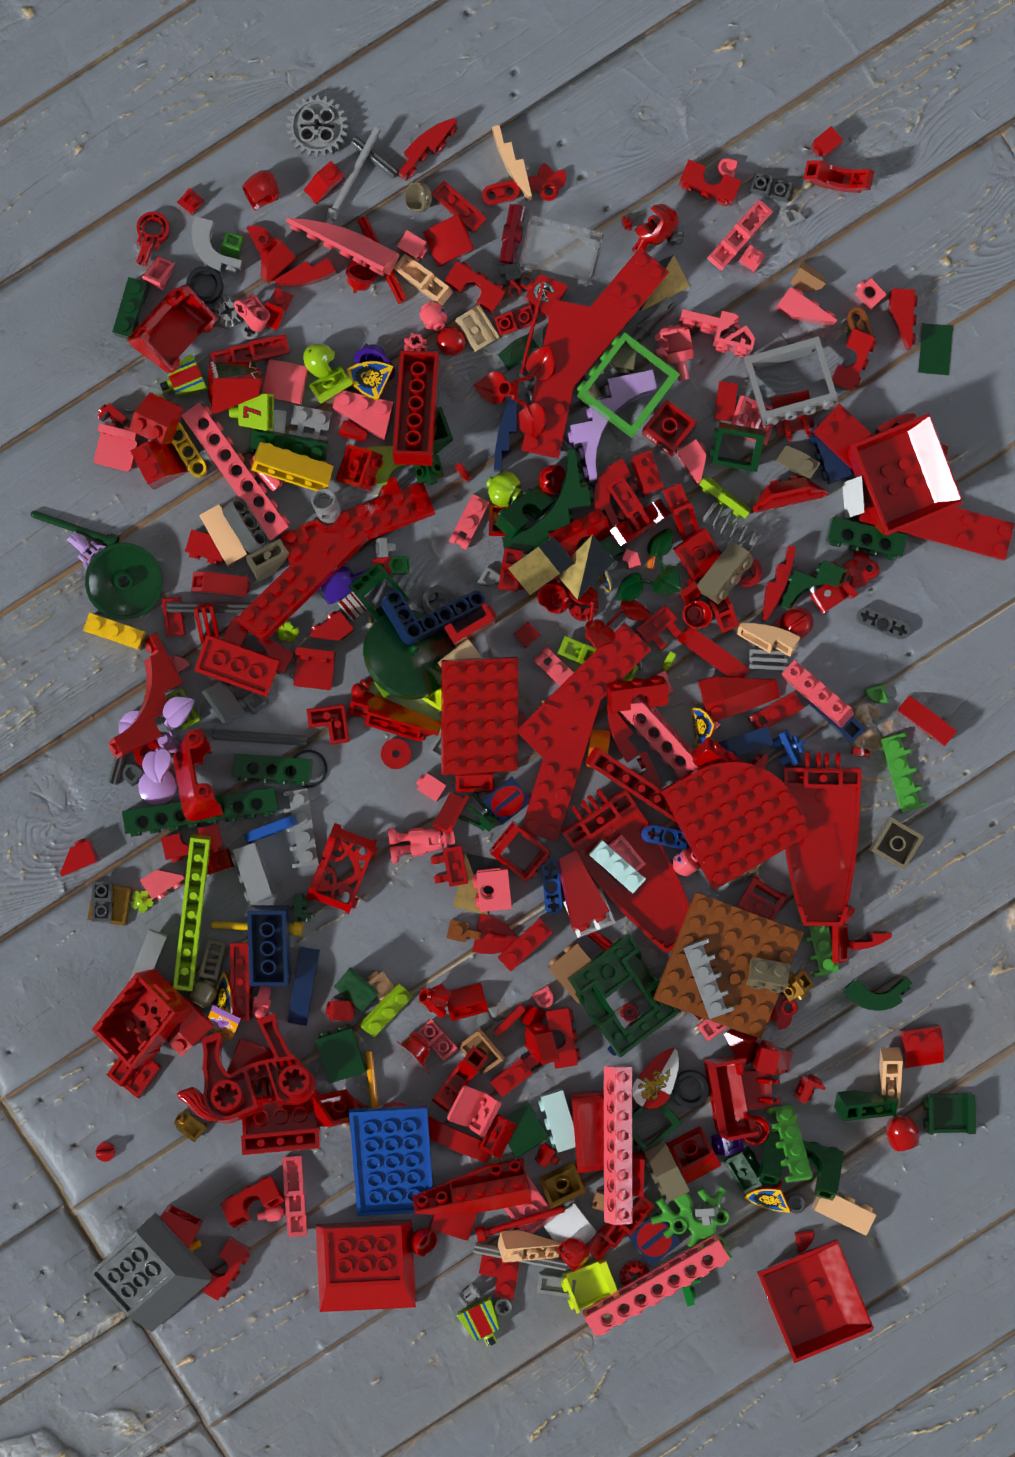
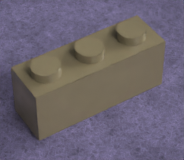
M731 541L697 584L701 594L720 604L722 600L727 598L731 588L739 583L743 573L752 566L754 561L749 551Z

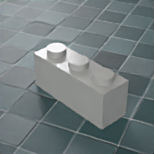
M255 842L232 850L231 858L234 866L238 865L240 871L237 873L238 879L241 884L244 883L246 888L243 891L246 901H250L252 905L275 897L257 843Z

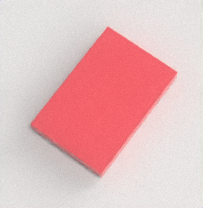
M528 1174L527 1178L532 1203L504 1208L512 1220L551 1209L549 1203ZM552 1217L519 1226L518 1228L520 1231L533 1234Z

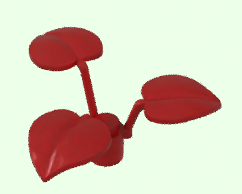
M541 347L528 357L526 369L532 373L529 376L517 380L514 379L511 382L507 381L502 373L491 372L474 384L479 395L489 403L500 404L504 401L505 397H511L512 400L522 404L526 409H522L518 413L517 425L523 433L533 438H537L542 433L546 423V414L540 404L533 403L528 406L527 403L516 397L519 392L517 384L532 379L534 376L538 380H546L552 376L555 370V360L550 347Z
M590 586L577 600L566 587L569 596L575 602L582 605H591L590 618L585 624V636L591 641L595 649L610 644L615 640L616 635L609 626L620 614L625 613L628 619L634 621L646 620L651 616L650 611L641 602L634 599L628 602L621 601L620 606L622 609L606 625L599 619L593 621L594 601L598 598L596 591Z

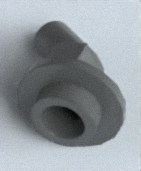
M678 226L667 239V244L671 243L672 246L683 243L682 239L685 238L683 231L678 232Z

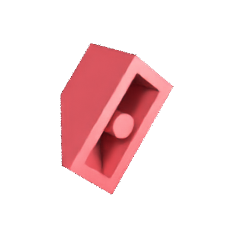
M695 439L678 450L676 455L697 486L702 479L707 449L702 442L698 443Z

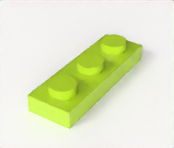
M707 475L700 482L699 485L702 487L703 492L708 495L712 494L717 498L718 503L733 509L732 512L737 517L746 518L751 512L752 508Z
M398 983L359 1025L374 1038L413 997L412 993Z

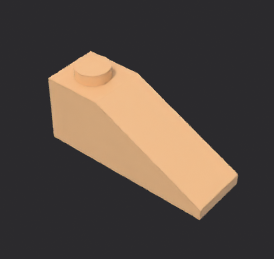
M900 1047L880 1048V1095L897 1097L899 1099L897 1108H900L903 1067Z

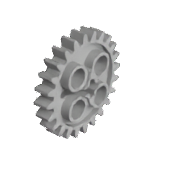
M309 95V101L307 102L302 98L303 104L295 103L297 110L290 109L293 116H287V119L291 121V123L286 124V127L291 129L287 131V135L292 136L289 139L290 142H296L294 145L295 149L301 147V154L307 151L308 157L314 153L315 157L318 158L319 153H322L325 158L327 151L333 155L332 149L339 150L338 143L344 144L341 137H347V133L343 131L349 129L348 125L344 124L348 122L347 117H342L345 115V111H339L340 104L334 106V99L327 102V96L320 100L319 95H317L316 100H313L311 95ZM306 113H311L313 118L307 121L303 119V116ZM325 114L332 115L329 121H324L322 117ZM316 123H320L318 130L314 128ZM311 132L313 135L310 139L306 140L303 138L304 133ZM328 132L332 135L329 140L322 139L324 133Z

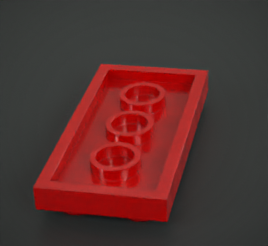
M207 634L194 671L267 697L280 660Z

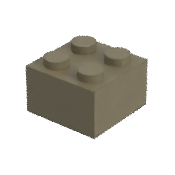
M887 817L869 850L900 869L905 870L924 836L894 818Z
M665 1142L644 1152L647 1157L645 1163L649 1171H654L650 1174L655 1184L660 1183L657 1187L662 1196L666 1195L669 1202L690 1191Z

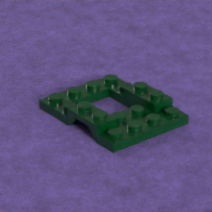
M629 933L625 934L567 978L576 991L575 995L593 1023L598 1025L616 1055L620 1058L680 1012L678 1008L653 999L660 980L649 970L643 961L641 951ZM632 979L639 991L644 993L652 1008L624 1028L609 1006L606 998Z

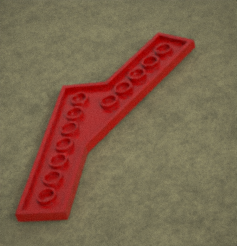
M424 483L413 484L342 511L339 519L333 523L327 524L315 519L302 524L298 529L280 535L283 545L289 552L288 560L290 566L236 618L237 621L262 642L268 640L368 540L436 515Z
M625 622L614 632L616 638L612 643L598 648L518 728V734L543 758L522 828L531 835L558 842L600 701L607 695V684L617 680L621 681L652 650Z

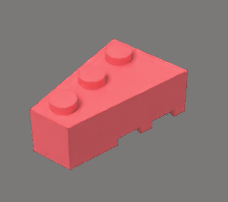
M344 390L335 395L333 404L335 412L386 442L394 408L393 402L383 399L377 401L365 395Z

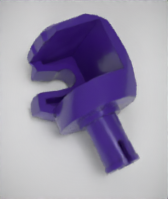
M342 566L318 589V592H320L322 599L327 604L341 601L353 592L348 586L367 570L354 574L349 567Z

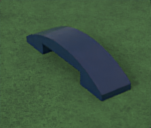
M301 947L288 1023L307 1026L320 954L318 949Z

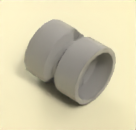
M319 489L312 495L311 503L321 522L329 524L339 519V515L342 513L341 507L332 490Z

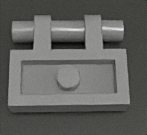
M294 405L291 425L298 426L297 431L289 430V434L327 441V436H321V430L329 432L332 412ZM304 427L315 429L314 434L305 433Z

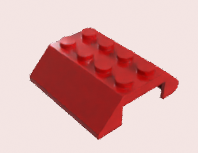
M314 1076L316 1086L313 1095L307 1102L300 1105H279L270 1080L269 1091L266 1080L261 1082L262 1094H256V1085L252 1082L261 1111L242 1119V1155L320 1148L321 1129L316 1124L313 1097L318 1096L316 1076Z

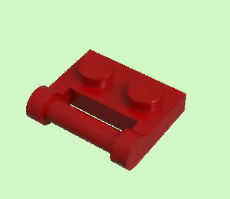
M754 875L737 905L745 910L774 920L788 895L784 892H778ZM757 887L777 899L775 905L752 892L753 889Z

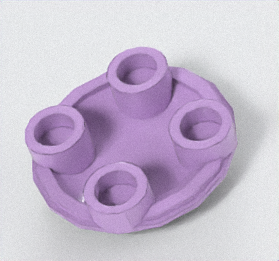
M169 771L164 775L161 784L151 780L145 773L139 780V793L143 800L149 804L156 806L166 804L176 794V780Z

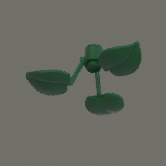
M670 528L655 534L647 545L648 554L656 556L662 568L661 574H658L653 582L642 579V575L638 572L629 574L619 585L617 591L618 601L628 602L638 598L643 591V583L652 585L653 591L658 594H672L682 591L679 569L675 566L665 568L660 559V555H667L673 545V532Z

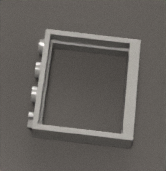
M819 336L744 357L763 426L772 423L775 425L783 420H793L797 416L804 414L811 415L822 409L829 410V407L838 405L837 394ZM817 353L829 394L766 411L754 370Z

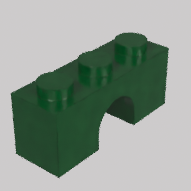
M128 277L112 331L115 336L127 339L139 326V312L142 305H145L150 289L147 282Z
M539 485L533 489L529 488L526 490L522 498H516L508 509L503 508L497 514L498 519L495 525L510 540L520 534L529 522L523 513L529 514L537 520L548 512L554 500Z

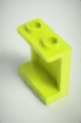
M605 1257L601 1258L600 1261L596 1260L583 1265L575 1272L571 1270L563 1273L562 1277L564 1280L560 1281L564 1292H569L570 1298L567 1301L571 1310L575 1309L577 1314L580 1313L581 1309L589 1307L618 1291ZM573 1280H576L575 1292H574V1295H573V1292H572L573 1283H572V1282H573Z

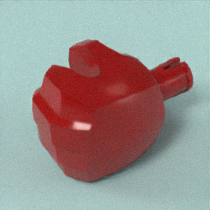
M657 204L651 207V210L661 218V221L656 215H652L648 218V223H643L635 229L636 234L640 238L632 248L633 252L636 253L640 247L645 251L649 244L659 245L671 236L679 225L678 216L674 209L666 204Z

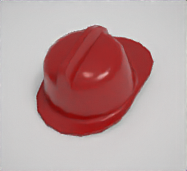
M351 260L346 269L347 284L353 288V293H356L358 290H368L378 274L369 269L370 265L364 267Z
M794 607L788 610L772 623V626L789 631L799 636L800 639L805 637L814 625L811 613L802 607Z
M413 1032L402 1043L396 1041L412 1053L424 1067L430 1054V1046L426 1039L417 1032Z

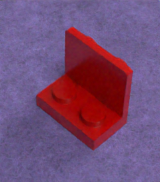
M296 647L295 655H297L293 685L331 690L336 652Z

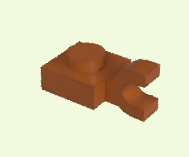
M451 919L447 938L466 942L467 937L479 940L481 939L482 932L469 929L470 923Z

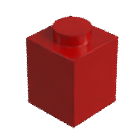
M830 126L813 141L812 150L818 157L821 156L825 159L842 144L843 139Z

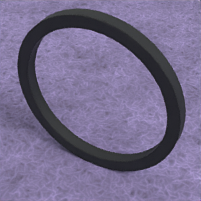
M302 750L295 754L293 758H297L302 753L311 752L317 754L324 762L325 772L322 779L316 784L301 786L313 788L320 785L326 778L328 772L327 762L317 751ZM289 766V773L291 777H293L292 766Z

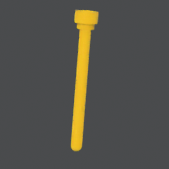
M213 921L210 925L212 929L248 930V923ZM303 921L291 922L290 934L302 936Z

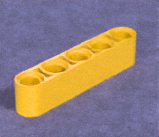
M156 394V395H158V396H160V397H162V398L165 399V397H164L163 395H161V394ZM179 420L175 434L183 432V438L180 441H176L173 438L172 443L190 473L196 478H204L208 473V466L203 461L199 451ZM187 448L193 449L191 457L184 456V451ZM202 464L203 471L199 474L195 473L194 467Z

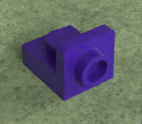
M716 1134L711 1136L712 1148L715 1154L727 1156L744 1149L742 1139L728 1141Z

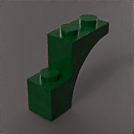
M823 560L816 569L817 577L800 570H795L789 576V587L782 594L781 601L783 602L781 606L792 609L797 599L805 591L818 585L828 584L841 587L848 568Z

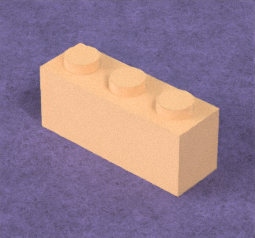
M220 504L199 515L228 567L248 556L247 551L224 517L223 508Z
M838 1193L833 1201L817 1197L812 1206L815 1211L867 1236L876 1217L871 1206L865 1203L861 1206L855 1203L856 1199L849 1195L843 1197Z

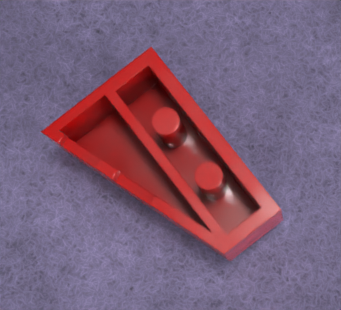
M762 1040L761 1043L757 1042L751 1065L756 1071L772 1075L788 1073L793 1051L777 1047L773 1042Z

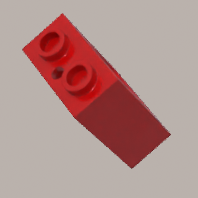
M651 450L633 456L631 465L642 497L645 498L660 493L663 489V484Z
M515 821L511 822L489 849L493 857L526 882L529 878L533 879L535 877L538 867L541 864L544 865L549 860V854L551 853L547 846ZM518 832L541 850L524 871L501 854Z

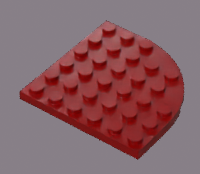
M741 761L711 763L694 770L660 790L713 890L718 889L813 833L788 787L771 772L751 763Z

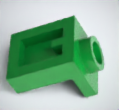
M695 1279L691 1285L700 1283V1279ZM691 1285L682 1287L687 1307L695 1305L693 1299L697 1298L694 1287H690Z

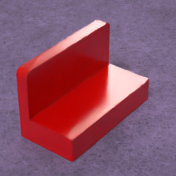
M450 792L433 827L450 835L469 796L466 795L465 798H462Z
M481 983L450 990L451 997L448 1000L447 1007L451 1021L489 1012Z

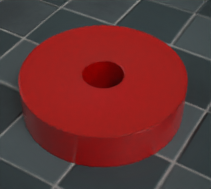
M390 739L381 748V759L387 767L401 769L411 759V748L402 739ZM394 750L399 751V757H393L392 753Z

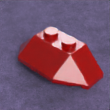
M799 475L788 477L789 481L781 482V479L770 481V485L765 487L751 512L753 514L821 499L829 494L828 491L806 477L800 478Z

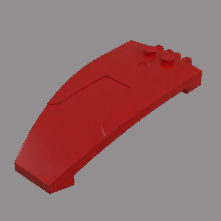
M805 752L804 766H783V783L793 794L813 832L785 849L791 886L804 926H843L849 908L848 903L858 846L862 768L840 767V752H836L835 767H829L830 757L828 752H824V767H821V752L816 753V766H809V752Z
M599 788L596 791L603 802L597 805L591 795L587 796L594 807L590 809L585 800H581V805L587 810V813L583 816L579 814V810L575 806H572L571 809L578 819L561 830L573 850H576L588 872L612 902L654 944L668 953L673 949L690 906L685 892L662 845L643 840L642 830L649 823L627 790L623 788L607 799ZM652 830L648 831L650 839L651 837L656 836L655 833L652 832ZM622 834L646 863L638 870L646 880L634 893L629 891L589 855L601 839L609 845Z

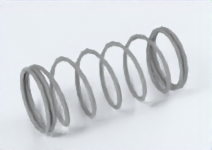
M715 501L701 521H703V523L707 522L720 509L716 519L713 522L712 529H714L728 515V518L721 529L720 535L724 534L737 521L734 529L732 530L729 536V541H731L745 527V530L738 541V545L741 546L746 541V539L752 533H754L751 541L749 542L746 550L750 552L762 534H760L759 532L756 535V530H753L741 542L748 527V524H745L732 537L739 523V518H736L724 530L731 515V512H728L715 525L723 508V506H719L712 513V511L718 504V502Z

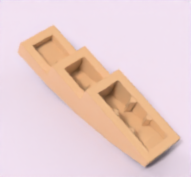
M500 125L493 126V136L506 170L512 180L517 183L528 201L532 200L524 160L515 159L512 142L504 143Z

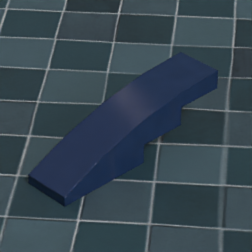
M511 397L505 408L498 430L494 472H502V453H509V434H517V402L512 400Z
M768 726L718 742L721 747L728 752L731 751L736 757L773 745Z

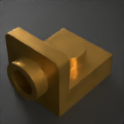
M188 1109L180 1112L174 1121L177 1130L193 1142H196L207 1129L206 1125L194 1117Z

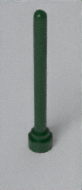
M38 511L31 512V517L72 532L75 531L78 534L104 542V545L108 546L119 543V535L113 533L104 535Z

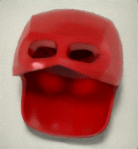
M546 583L537 593L538 603L554 614L564 613L572 599L565 587L553 583Z
M575 1236L567 1238L557 1248V1251L561 1254V1259L573 1272L585 1264L590 1253L587 1245Z

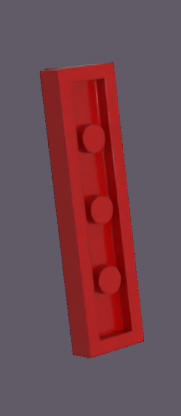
M248 942L230 943V984L233 995L232 1015L240 1018V1021L253 1019V1014H251L253 1008V986L249 985Z

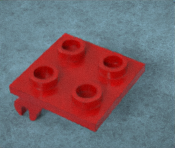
M809 390L772 396V410L810 399ZM804 414L797 416L793 420H783L775 424L776 434H785L788 441L792 440L791 432L804 430L806 436L811 437L810 428L815 427L813 414Z
M744 1071L741 1076L747 1110L773 1108V1103H781L780 1099L774 1098L772 1093V1084H780L779 1079H773L772 1074L760 1071Z

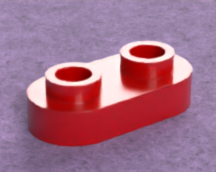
M514 181L488 185L483 189L482 198L487 205L491 206L511 202L519 197L520 188ZM512 189L514 193L512 195L507 194V190ZM490 193L495 194V198L490 199L488 195Z

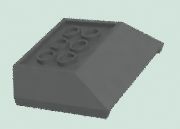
M156 1212L101 1260L89 1273L129 1318L151 1332L212 1280L210 1271Z

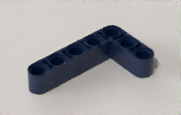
M391 589L383 597L381 606L401 640L405 644L411 645L444 629L450 623L454 624L476 613L481 608V605L485 603L486 598L481 591L475 590L417 619L401 592ZM388 598H392L395 603H391ZM471 599L476 600L478 604H474ZM456 607H459L462 612H459ZM398 614L403 615L405 620H402ZM440 615L445 616L447 620H443ZM424 623H428L431 628H427ZM408 631H412L415 636H411Z

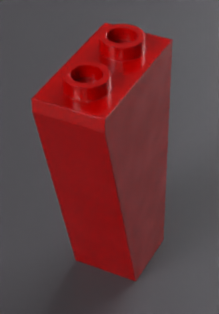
M576 850L560 858L557 866L572 930L574 932L577 930L582 932L590 927L589 924L596 920L599 923L606 919V914L610 910Z

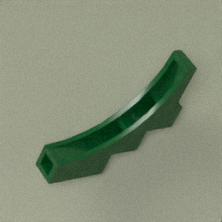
M574 448L567 449L565 481L554 505L539 521L523 530L512 540L507 536L502 537L504 548L524 551L523 554H529L550 539L548 531L560 529L574 521L572 511L569 512L568 508L591 505V501L594 500L593 490L589 489L588 485L580 486V483L583 482L582 471H578L577 464L581 463L580 454L575 452Z

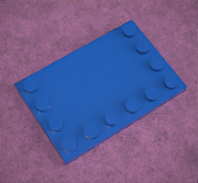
M427 1105L349 1109L357 1216L415 1213L412 1196L433 1188Z

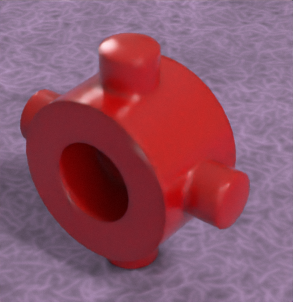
M622 216L621 222L624 229L631 231L633 225L630 218Z

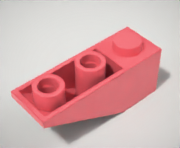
M790 287L775 308L790 320L832 326L837 321L831 311L821 309L817 301L807 299L803 296L804 293L796 287L794 289Z

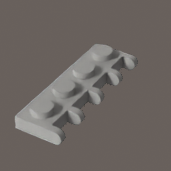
M308 788L281 792V796L289 795L291 808L284 809V813L291 812L297 823L296 826L287 829V832L294 831L296 846L289 847L290 851L297 850L299 863L292 864V868L319 864Z
M704 938L683 946L708 1017L712 1019L733 1011L734 1006H725L722 996L729 994L727 989L719 990L716 978L721 977L722 973L721 971L713 973L709 961L716 957L715 954H706L703 945L710 941L709 938Z

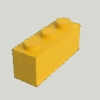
M89 613L83 629L85 632L138 650L142 649L147 634L145 631Z

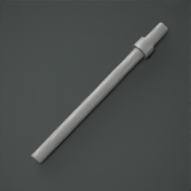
M374 127L332 208L328 209L324 223L332 224L333 220L337 219L338 211L381 132L380 129Z

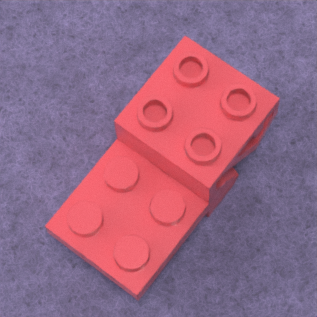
M682 309L678 324L687 326L689 329H693V327L699 328L701 332L707 334L715 332L712 347L716 348V351L721 353H727V351L735 352V356L745 357L746 355L749 356L753 350L755 337L747 325L740 328L738 324L740 320L739 315L722 311L719 318Z

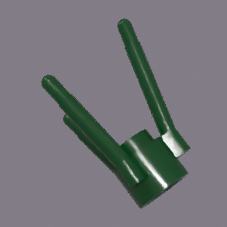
M471 792L487 813L482 815L468 805L467 808L480 818L478 820L480 823L462 815L459 816V819L478 827L482 831L486 829L490 832L498 822V819L495 818L476 792Z

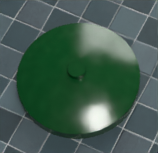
M115 543L104 547L90 560L85 573V589L91 603L101 613L114 619L129 620L144 615L156 604L162 590V572L156 559L144 548L131 543Z

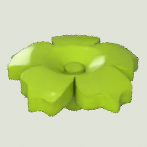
M286 621L276 632L279 633L278 637L282 642L286 639L287 642H294L300 630L298 627H294L290 621Z
M145 890L141 891V894L138 891L133 892L132 899L134 901L130 902L134 909L139 908V913H145L148 910L147 906L152 907L154 902L151 897L148 898L150 895Z

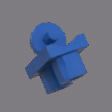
M786 730L772 740L776 750L785 747L787 752L779 757L782 766L790 764L794 766L802 761L799 754L804 752L802 745L806 743L805 739L799 741L797 734L791 738L789 731Z

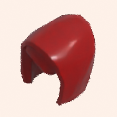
M269 170L258 171L242 185L244 194L254 211L277 201L281 197L274 174Z
M894 1115L889 1118L886 1125V1137L894 1151L910 1150L919 1144V1131L910 1117Z

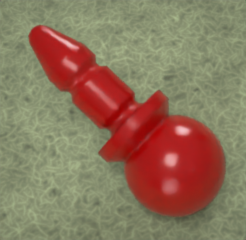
M369 676L365 681L361 679L360 683L354 684L351 688L352 695L357 698L364 697L366 691L370 690L369 686L374 683L372 677Z

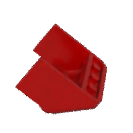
M742 1056L718 1057L704 1060L715 1130L718 1136L728 1141L759 1135V1131L754 1130L756 1128L754 1116L747 1112L741 1076L744 1070H746L745 1062L747 1061Z

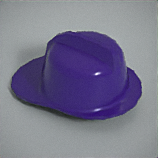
M366 343L354 355L355 364L377 361L394 366L385 357L384 350L378 345ZM395 367L393 368V371L388 381L392 380L395 376Z

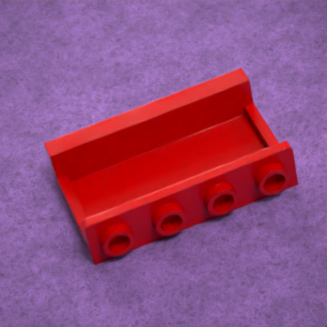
M483 603L481 607L486 616L458 633L451 623L444 627L455 647L495 624L496 614L491 605L486 606Z

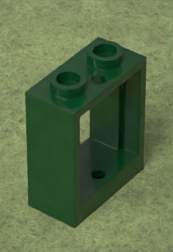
M719 422L718 428H714L713 439H716L715 445L710 447L709 457H712V464L757 472L765 430ZM723 433L755 439L750 462L718 456Z
M379 562L348 586L376 620L386 613L382 606L374 610L364 596L385 578L394 589L401 592L406 601L409 600ZM389 598L391 603H395L392 598Z
M665 1103L658 1108L671 1124L648 1145L632 1129V1137L636 1141L634 1145L640 1152L657 1146L682 1123ZM639 1105L632 1112V1122L647 1108Z

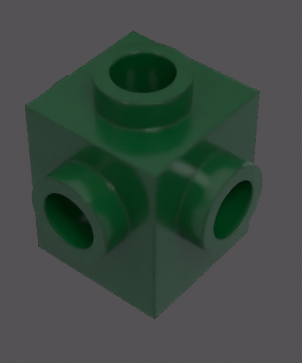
M433 455V466L413 465L418 484L426 483V485L438 483L437 479L444 477L439 455Z

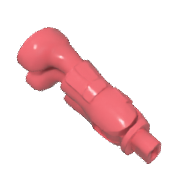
M394 828L387 829L389 845L410 841V845L390 846L392 864L398 863L400 857L404 854L411 853L413 857L423 856L428 852L443 849V847L447 848L448 845H455L453 830L449 835L439 829L411 828L408 833L396 832Z

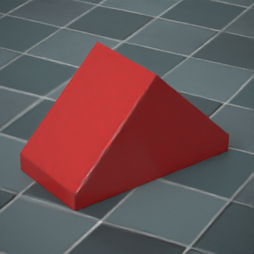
M732 1028L726 1031L724 1036L734 1055L745 1057L746 1065L750 1063L758 1038Z

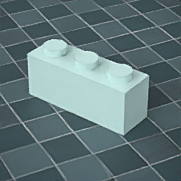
M602 839L589 853L593 859L632 893L646 880L643 875Z
M563 1088L541 1094V1100L538 1102L541 1112L545 1111L547 1116L544 1122L547 1130L551 1129L553 1137H550L553 1149L557 1148L558 1152L574 1148V1123Z

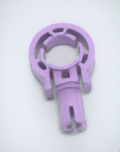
M74 531L71 535L77 541L69 536L67 541L88 558L87 561L81 554L78 556L86 570L87 562H90L92 556L100 551V548L106 546L98 545L92 540L90 543L97 548L96 551ZM87 549L92 552L91 555L86 552Z

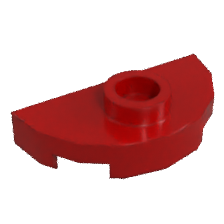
M252 225L246 227L262 257V249L273 240L271 234L261 226Z

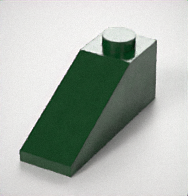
M857 1090L842 1091L836 1094L834 1108L843 1122L894 1116L897 1112L899 1099L897 1097Z

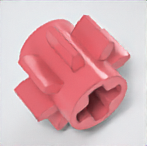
M411 333V336L404 340V351H426L427 339H423L421 334Z

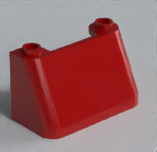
M188 285L170 291L126 341L164 372L173 373L180 367L179 357L199 334L212 331L215 327L214 323L218 318Z
M202 728L189 731L173 755L182 812L189 821H198L223 815L222 806L217 802L213 788L207 783L198 784L195 766L203 765L205 756L212 753L211 745Z
M604 1090L571 1092L577 1173L604 1170Z

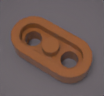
M859 307L852 308L846 317L850 331L856 328L873 335V330L865 311ZM857 315L859 321H854L853 316Z

